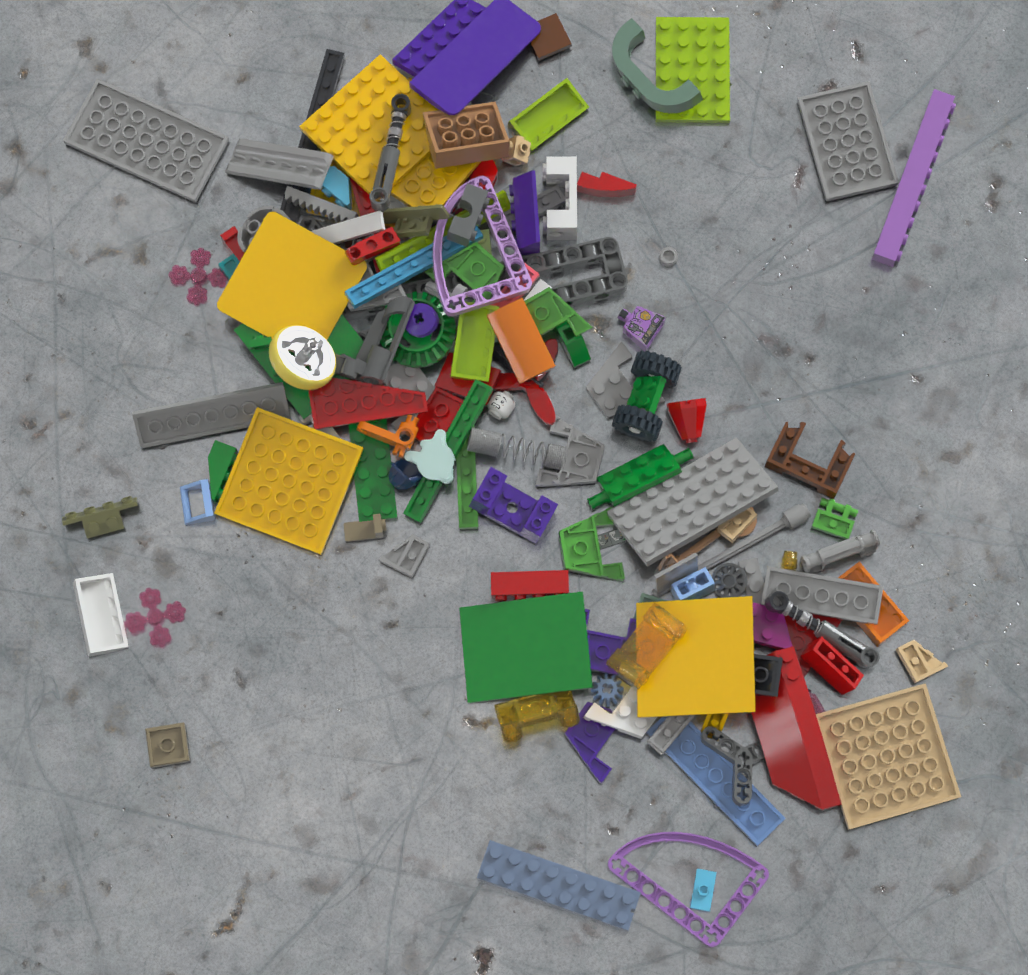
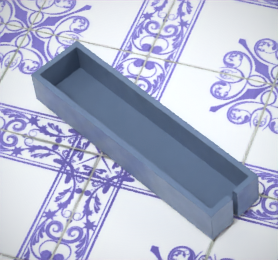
M491 840L477 875L478 881L627 933L634 915L631 911L635 912L641 894L639 891Z

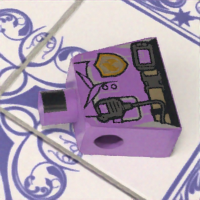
M637 306L633 313L622 309L617 318L625 322L623 333L643 351H647L665 324L666 317Z

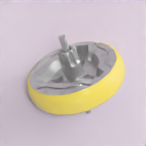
M299 325L287 326L278 331L270 342L269 358L272 367L279 377L291 386L303 390H315L325 386L332 379L336 370L335 353L329 342L315 330ZM288 351L294 352V356L290 355Z

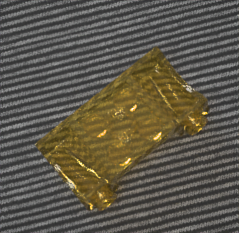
M655 602L643 616L644 620L620 649H616L606 662L610 669L620 674L638 690L648 681L651 673L676 642L685 635L687 630L684 623Z
M572 691L525 696L494 705L503 739L508 743L516 742L523 737L521 729L523 727L549 722L559 718L561 725L567 728L573 727L580 722L577 704H575Z

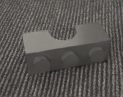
M467 183L459 207L467 210L470 216L461 218L454 215L447 234V240L468 247L470 241L474 242L477 234L475 227L476 225L480 226L484 216L481 214L482 209H487L490 201L487 198V190Z

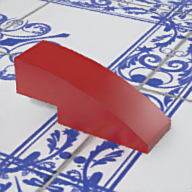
M582 172L577 182V192L598 197L634 195L637 184L605 172L601 173L600 178Z

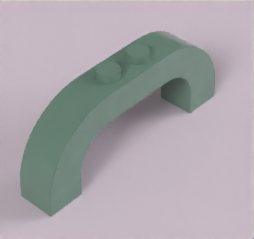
M631 18L618 30L612 45L613 59L618 72L622 76V82L627 87L630 85L633 88L632 92L638 99L642 98L651 108L664 113H680L691 109L703 100L701 92L690 80L670 91L657 88L630 59L633 49L646 39L643 29Z

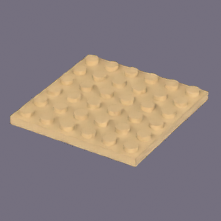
M926 683L816 714L848 830L961 797Z

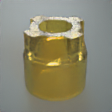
M784 551L782 558L783 569H797V552Z

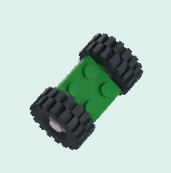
M637 352L631 368V373L636 377L627 405H619L612 422V427H615V430H619L620 433L634 437V439H640L641 441H657L663 421L661 418H658L655 411L664 386L666 388H674L677 384L682 370L681 365L677 364V361L671 360L672 358L664 357L662 354L659 355L656 352Z

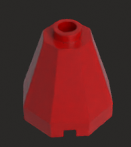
M706 398L667 403V411L681 440L686 439V443L697 442V438L702 435L707 406Z

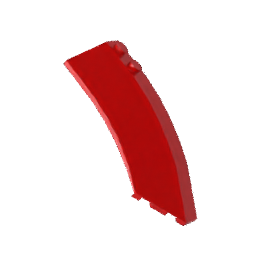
M794 646L774 651L766 656L783 658L778 697L755 696V712H751L772 785L815 805L816 808L822 811L840 806L841 801L830 760Z

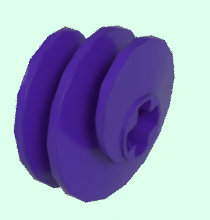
M415 304L405 329L417 338L429 336L439 325L438 314L427 304ZM419 318L424 319L422 323L418 322Z

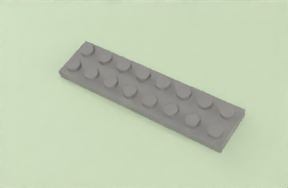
M283 382L132 412L140 448L247 428L257 407L291 419Z

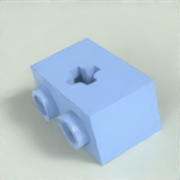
M706 567L671 584V593L675 600L700 599L714 592L715 582Z

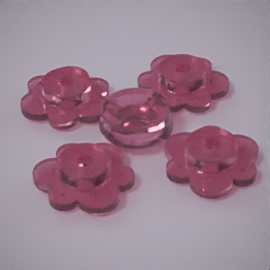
M199 248L198 251L193 250L190 253V262L197 267L191 271V274L185 266L180 267L179 265H174L172 271L168 274L173 285H178L179 283L184 285L189 278L196 283L193 288L190 287L188 289L189 294L186 297L189 302H193L195 305L207 301V289L202 288L200 285L206 279L211 281L213 287L218 286L220 288L224 287L226 281H228V278L220 268H213L212 272L207 275L203 267L204 265H209L211 253L207 250L204 251L203 248Z
M146 588L145 592L139 594L142 606L150 609L146 617L141 616V613L138 611L128 613L124 625L130 633H136L138 630L142 631L144 629L143 625L147 621L151 625H156L153 631L149 632L151 637L150 643L153 646L159 645L163 647L165 643L171 641V635L168 634V628H162L159 624L163 621L164 617L169 619L171 623L176 621L182 622L186 609L182 607L179 601H175L173 604H167L166 610L163 613L156 608L157 604L161 602L159 597L160 591L158 589Z

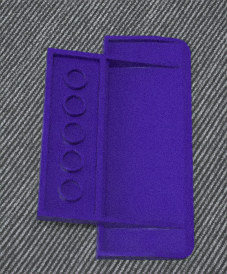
M453 0L392 59V64L414 76L409 82V86L417 94L444 113L456 115L541 32V26L535 19L510 0H494L487 7L474 0Z

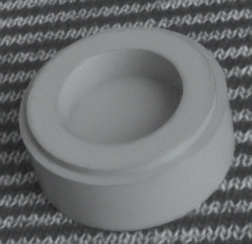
M666 247L661 250L659 261L663 266L671 267L677 263L678 253L674 248Z

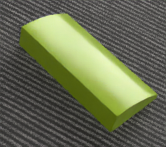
M566 78L508 122V126L516 135L522 136L524 140L531 142L530 150L533 151L587 110L589 106L568 78Z
M465 301V303H466L467 305H473V304H474V303H472V302H466V301ZM488 305L459 315L450 378L472 381L476 379L482 382H489L495 333L487 315L499 309V306Z

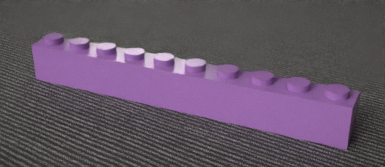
M936 89L933 90L873 254L872 260L893 267L895 261L899 262L902 251H899L901 244L905 246L909 236L905 234L907 228L911 229L915 219L912 218L913 211L917 212L921 203L917 201L919 195L923 196L927 186L923 183L925 178L928 180L932 172V169L929 168L931 162L935 163L938 152H935L937 146L941 147L944 139V136L941 135L942 131H947L950 123L947 117L949 113L953 114L956 106L953 103L955 98L953 95Z

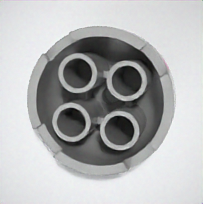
M263 206L247 215L248 219L242 228L239 227L237 236L238 244L244 253L269 212H276L291 220L283 210L273 206Z

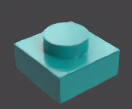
M233 253L220 262L218 266L228 280H230L240 261Z

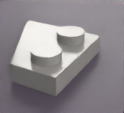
M412 534L403 543L395 546L392 551L381 556L379 562L412 578L430 543Z

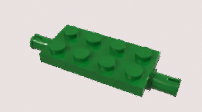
M662 444L597 477L602 490L600 493L587 498V502L592 510L606 502H611L615 507L682 473L679 465L694 459V456L689 448L673 455L665 444Z

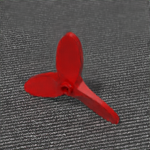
M550 339L545 342V345L554 361L558 353V342L556 339ZM545 372V373H543V374H541V375H539V376H537V377H535V378H536L538 381H540V380L545 376V374H546L547 372ZM514 373L500 374L494 390H523L527 392L530 404L538 417L548 425L555 423L554 407L543 388H540L531 379L519 384Z

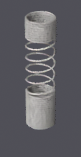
M475 427L471 428L467 451L497 457L501 438L504 436L503 459L513 438L512 460H515L520 443L523 440L522 462H524L533 441L532 464L535 463L539 448L543 444L542 467L559 470L562 468L566 450L565 446L549 443L544 458L545 445L543 441L539 444L535 454V442L532 439L525 453V439H520L515 451V437L512 436L505 450L506 438L504 433L490 432Z

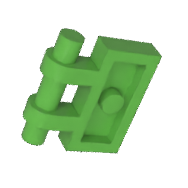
M822 498L819 505L825 506L826 511L817 510L811 528L845 540L849 539L855 521L848 519V516L856 517L858 510L851 508L852 506L848 504L845 506L836 503L834 499ZM832 509L842 512V517L831 513Z

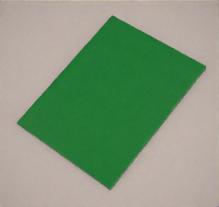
M583 591L459 608L468 703L593 688Z

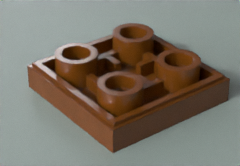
M557 13L537 21L541 26V32L530 42V45L538 61L572 47V43Z

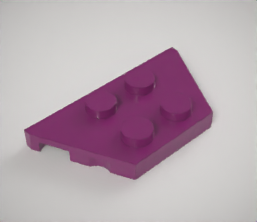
M753 602L754 643L778 650L792 647L784 615L778 612H771L765 605Z

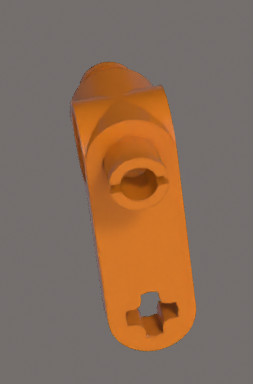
M407 415L406 421L400 423L396 433L363 421L359 422L357 430L364 435L395 446L392 454L397 456L399 452L398 457L403 458L405 451H410L418 432L416 424L419 419L414 416L413 421H411L412 415ZM406 434L410 439L404 442L399 437Z

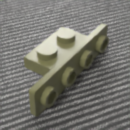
M439 204L388 208L383 212L385 224L396 223L394 231L399 238L428 236L433 220L449 219L450 217L444 206Z
M124 497L116 503L109 501L97 508L94 506L87 507L83 512L79 513L75 511L69 512L62 517V524L65 526L82 521L87 538L124 529L120 510L137 506V497Z

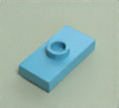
M703 869L696 870L690 909L710 912L717 872Z

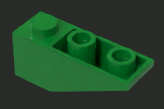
M217 440L214 441L208 455L211 498L216 505L222 496L223 488L238 455L237 448Z

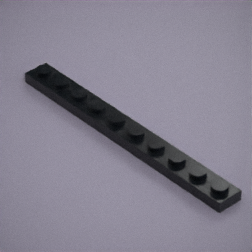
M326 49L306 120L333 97L345 57L343 52ZM302 132L298 148L318 151V146ZM287 184L289 187L306 193L307 187ZM284 194L280 210H283L291 221L297 224L301 207L299 204L294 206L293 202L288 204Z

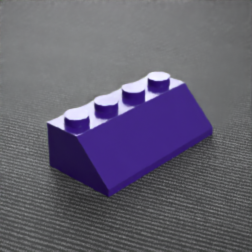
M535 170L514 177L512 185H509V194L513 196L514 200L513 203H510L511 214L515 215V220H511L512 232H516V238L514 239L521 255L540 253Z

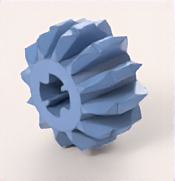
M605 673L604 680L601 676H597L598 682H592L593 686L596 687L591 689V693L596 694L593 700L596 701L600 698V706L606 701V706L610 707V701L616 705L618 703L616 698L622 699L623 695L618 692H623L624 687H617L622 681L617 680L614 682L616 675H612L611 679H608V674ZM605 686L606 688H612L610 694L608 692L603 693Z

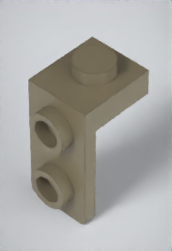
M373 514V520L354 521L343 524L346 542L384 538L383 531H386V521L381 519V514Z

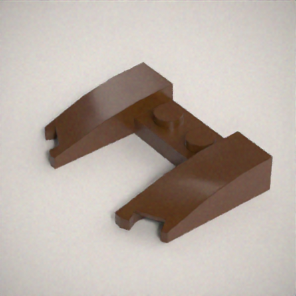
M785 422L764 467L781 475L783 472L818 488L817 492L834 499L855 453L849 456L842 448L846 443L841 440L828 468H822L792 454L806 423L800 422L799 428H788V422Z

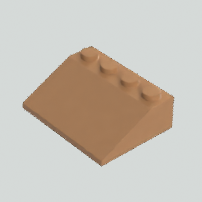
M496 101L466 106L456 115H448L441 110L423 112L426 134L435 169L509 157L510 141Z

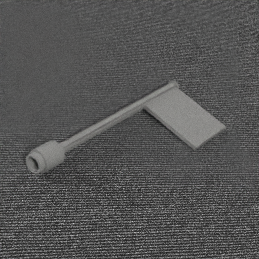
M804 503L795 505L782 513L783 517L778 522L698 565V555L694 553L655 575V589L653 588L652 590L653 596L659 598L671 590L672 583L704 567L708 570L784 527H789L792 530L803 524L811 517L808 508Z

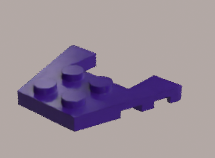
M585 609L586 624L588 623L590 613L588 609ZM630 618L626 637L587 630L592 671L619 675L637 643L636 619Z
M587 702L564 735L601 784L612 768L598 759L596 755L615 728L602 726L601 723L592 720H585L583 717L593 705V703ZM600 706L610 714L614 712L609 708Z

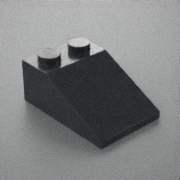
M754 654L755 696L778 697L783 658Z

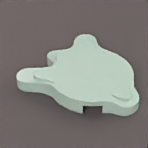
M439 429L435 432L432 439L420 442L422 447L420 452L407 451L404 458L408 462L416 464L419 472L428 480L450 484L454 478L453 465L455 456L446 444V432Z

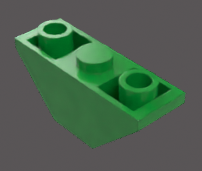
M568 321L554 328L574 368L591 360L583 336L576 337Z

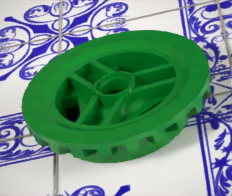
M415 291L406 294V296L413 299L415 304H427L437 312L439 325H441L437 339L432 341V333L424 338H417L405 329L402 337L410 346L407 348L399 343L393 360L403 366L422 368L437 363L447 355L455 340L456 325L454 317L446 315L443 311L438 297L429 295L426 292L417 293ZM402 314L390 316L380 340L382 348L389 350ZM419 318L418 322L421 323L424 321L423 318Z

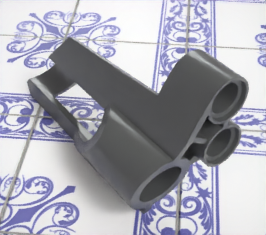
M407 296L397 297L388 303L386 310L378 312L356 359L345 354H335L336 370L334 374L354 381L383 385L415 305L413 299ZM402 314L389 350L379 347L390 316Z

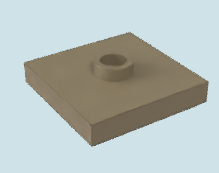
M184 722L145 729L150 768L190 762Z

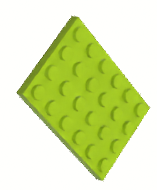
M656 17V87L661 90L670 91L690 80L699 89L703 99L691 109L680 113H664L656 110V122L730 123L729 18Z

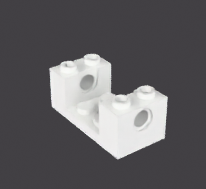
M577 156L546 157V163H543V181H546V188H552L556 185L559 188H565V210H547V216H543V234H547V240H577Z

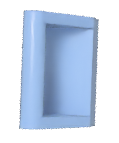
M208 479L199 480L180 487L185 525L216 520ZM202 489L205 513L191 517L188 491Z

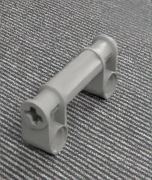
M873 529L869 533L857 535L816 550L815 553L802 555L800 561L805 573L817 575L823 571L824 566L857 553L861 557L875 553L880 546V541L876 531Z

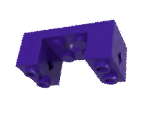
M490 467L469 507L536 544L558 504L541 495L539 500L532 498L505 482L507 475ZM514 504L517 507V511L510 513L507 510V505Z

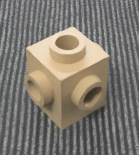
M518 135L509 138V157L502 158V161L514 166L527 164L531 142L524 140V137Z

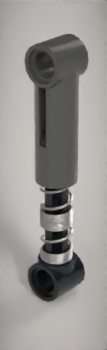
M397 94L391 100L392 122L389 124L390 128L386 138L387 144L381 150L373 189L369 197L372 209L375 211L384 212L390 206L389 199L400 155V150L397 149L400 147L398 143L402 138L404 121H406V118L411 113L410 100L405 94ZM399 105H405L403 108H398ZM377 198H384L381 202L375 201Z
M776 591L766 597L765 606L769 611L778 612L785 616L788 615L793 620L795 619L799 625L806 626L807 630L811 629L814 631L816 638L822 636L837 651L854 660L858 666L868 668L879 662V653L875 648L864 645L826 620L820 622L819 619L813 618L811 613H808L806 610H800L798 605L794 606L793 602L790 601L784 592ZM774 597H777L780 600L779 607L774 605ZM865 653L870 655L871 660L869 663L864 659Z

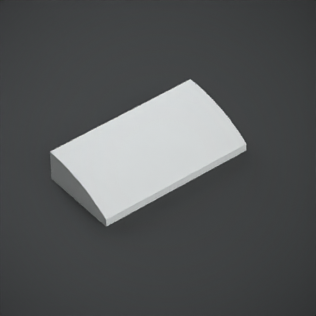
M113 573L75 579L73 587L88 657L128 648Z

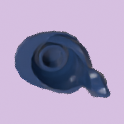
M405 459L390 463L392 467L389 471V481L397 489L404 490L416 486V483L423 477L417 465Z

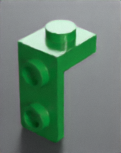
M264 335L253 336L252 340H248L250 350L269 348L272 338H264ZM272 367L273 376L278 377V374Z

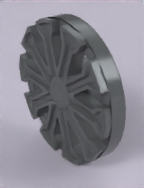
M722 564L712 574V579L715 582L714 592L722 598L739 597L747 588V575L743 568L737 564ZM729 566L731 567L730 573L727 570ZM738 568L739 571L736 574H734L735 569ZM721 569H723L725 573L724 575L720 573ZM741 574H743V578L737 579ZM716 576H719L721 580H715ZM742 582L744 583L742 587L737 584ZM717 584H722L719 588H716ZM734 587L738 588L740 592L736 593Z

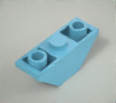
M330 166L321 191L330 198L332 196L335 198L337 205L352 210L351 182L335 166Z

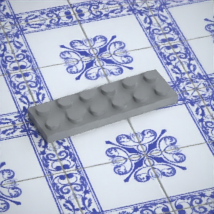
M767 566L761 605H765V599L769 594L782 591L793 602L794 606L798 605L800 610H806L808 613L877 625L884 586ZM774 597L773 603L779 607L780 600Z

